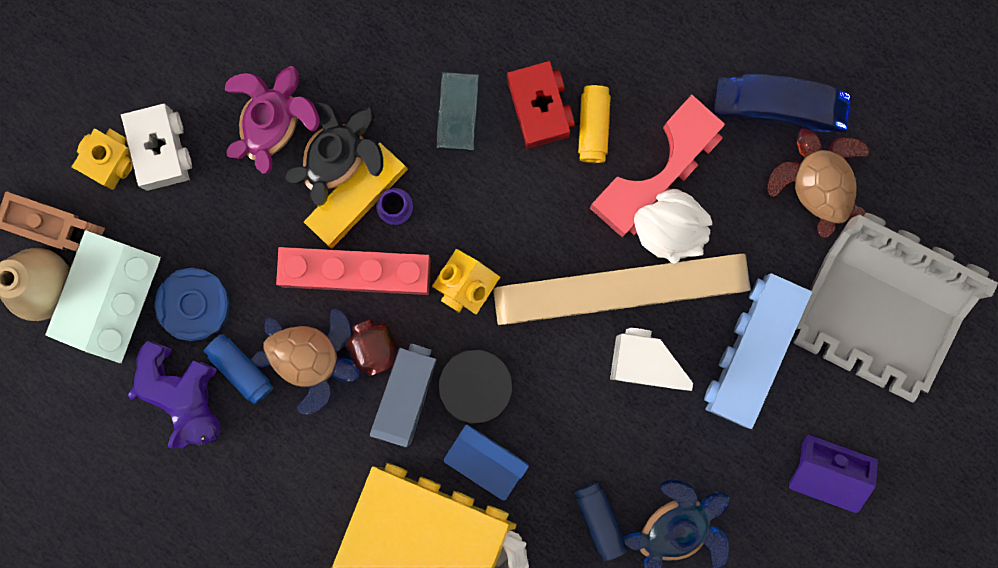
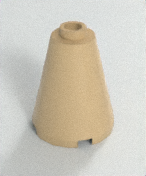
M44 248L22 250L0 262V299L13 314L22 319L30 321L51 319L70 267L58 254Z

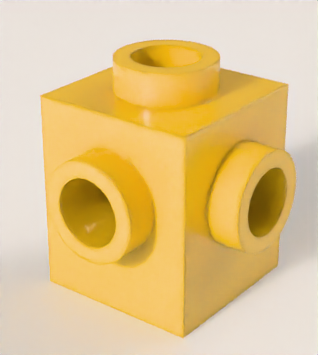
M94 128L91 135L87 134L80 142L77 149L79 155L72 168L114 190L120 178H126L133 168L130 150L126 147L128 143L127 138L110 128L106 135Z
M456 249L432 287L443 293L444 296L441 301L460 313L464 307L477 314L500 279V276L479 261Z

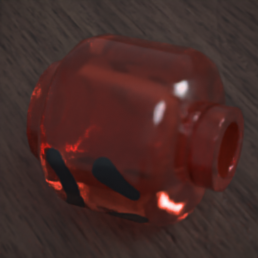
M372 319L351 328L354 334L346 340L345 347L352 363L357 367L355 368L357 372H367L368 376L371 377L394 366V359L397 357L399 348L387 324L374 325Z

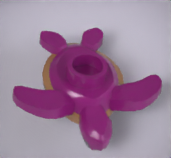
M294 66L282 70L277 75L273 89H269L265 82L255 74H239L226 82L225 91L229 93H244L251 97L243 107L240 115L239 130L241 140L232 143L228 147V157L242 159L247 154L251 160H255V166L261 173L268 174L273 165L271 156L283 148L290 140L295 131L298 118L309 130H317L319 116L314 104L305 97H292L300 82V74Z

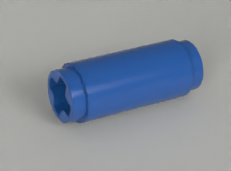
M224 334L216 337L204 349L208 356L207 358L254 405L262 401L274 388L269 383L270 380Z

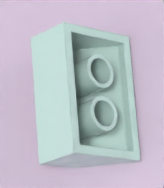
M85 230L45 335L82 351L122 363L161 257Z

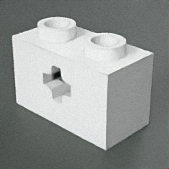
M160 104L121 114L139 187L148 191L190 180L187 170L192 169V162L187 148L181 147L178 134L183 133V126L178 112L173 113V110L166 104ZM159 139L166 143V145L160 147L161 154L153 151V148L158 147L157 140Z

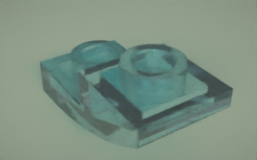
M442 72L437 147L474 149L478 74Z

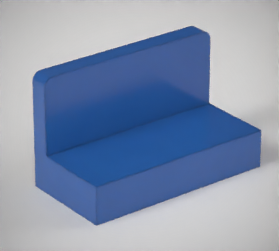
M468 424L465 425L444 458L446 464L501 500L507 499L518 480L522 478L529 467L528 463Z

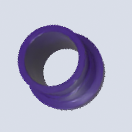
M391 188L384 192L377 201V213L387 224L400 225L411 217L413 201L404 190ZM391 196H399L404 200L403 209L397 214H388L384 210V203Z

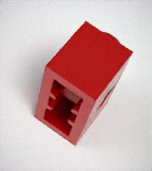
M548 61L508 72L507 82L526 149L569 138V127H573L575 124L570 106H563L559 92L565 91L560 71H553L551 63ZM542 97L544 102H550L547 112L542 113L539 107L533 108L536 105V98Z

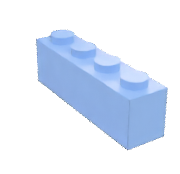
M772 273L765 275L763 280L759 278L756 280L749 295V299L753 300L752 306L748 314L744 312L741 314L734 329V332L739 334L733 348L727 346L720 360L719 366L724 368L718 382L712 380L706 391L704 400L709 402L706 407L707 411L745 428H753L812 291Z

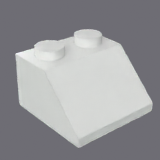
M629 328L626 329L625 334L616 336L610 375L611 380L692 391V381L660 339L651 338L652 331Z

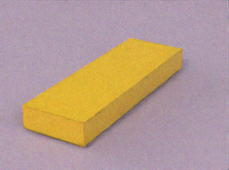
M381 143L378 145L382 150L384 167L379 176L375 177L370 174L363 160L355 174L346 182L337 186L328 196L326 203L320 207L318 206L304 221L331 249L380 199L381 195L388 191L408 170Z

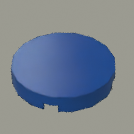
M187 268L177 270L161 284L157 290L154 306L157 320L169 334L177 339L194 342L208 339L220 331L228 319L230 300L228 290L218 277L206 270Z

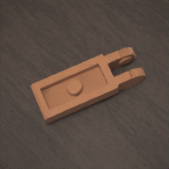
M5 192L0 205V229L65 251L70 249L77 252L80 243L70 241L75 227L101 236L104 231L103 227L78 219L79 216L9 192Z

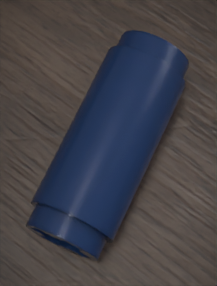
M596 481L575 490L577 504L598 554L602 556L603 561L617 558L626 553V541L606 493L599 482Z

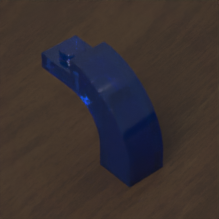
M743 74V77L719 78L713 113L720 117H758L782 120L801 125L815 132H846L851 96L834 87L808 80L776 75Z

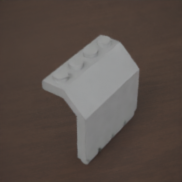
M865 213L864 216L859 214L849 220L827 253L809 289L812 291V294L796 328L798 331L793 339V344L817 354L823 343H825L827 347L822 358L848 371L853 368L856 360H859L861 362L856 370V375L882 388L887 384L891 376L894 379L889 387V391L913 403L920 391L923 393L929 392L963 319L979 299L992 297L998 282L987 278L989 272L973 264H967L965 267L953 261L955 256L944 249L933 247L931 250L920 245V238L910 232L899 230L896 233L884 227L886 222L883 219L869 213Z

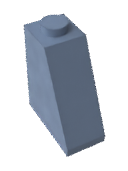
M411 343L408 350L399 349L371 429V437L403 447H408L412 443L437 359L430 357L431 349Z

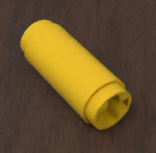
M597 85L584 87L583 94L581 95L578 153L580 154V161L588 163L605 162L606 155L608 154L611 100L608 87Z

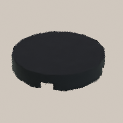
M482 350L464 351L452 357L443 368L439 379V395L446 410L455 418L468 423H485L499 416L508 405L512 393L511 375L506 365L494 354Z

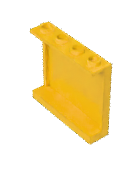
M386 463L385 468L372 466L332 568H495L509 530L515 529L517 524L508 521L509 513L488 505L485 511L473 506L475 499L465 494L453 491L452 496L440 492L441 485L432 480L420 477L418 482L409 479L405 477L407 470L390 463Z

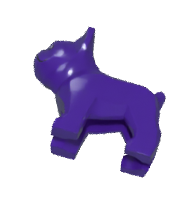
M146 341L136 359L137 369L134 377V386L128 394L130 400L138 397L162 408L171 415L174 430L168 443L169 448L174 449L178 446L183 449L188 444L202 445L217 440L221 433V425L207 405L209 397L207 387L208 381L216 376L218 369L206 363H199L193 360L183 377L166 376L163 363L170 356L172 349L156 342Z

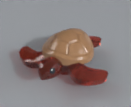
M802 128L797 138V145L800 154L805 159L802 163L789 161L779 164L769 177L767 192L771 197L777 196L788 183L796 182L795 189L800 202L807 210L820 218L817 227L818 234L822 238H827L835 231V223H844L847 219L850 220L859 214L864 216L866 213L861 207L855 205L856 179L845 158L865 157L869 154V150L865 143L860 140L841 137L832 142L828 151L822 150L821 141L816 133L810 129Z

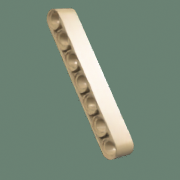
M746 254L712 257L675 264L668 263L493 288L498 325L751 291Z

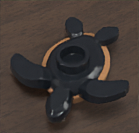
M313 103L318 112L319 124L323 129L317 131L307 143L304 151L303 167L290 169L285 179L297 185L305 182L306 186L311 189L310 195L315 205L319 207L324 205L328 198V189L337 187L350 179L358 170L363 160L373 176L377 177L382 172L384 161L380 146L373 140L363 138V134L372 127L375 120V114L371 107L356 110L351 114L347 124H342L338 112L331 105Z

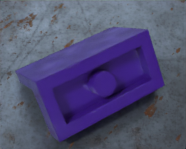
M807 434L802 443L800 464L789 482V489L858 513L876 487L878 459Z

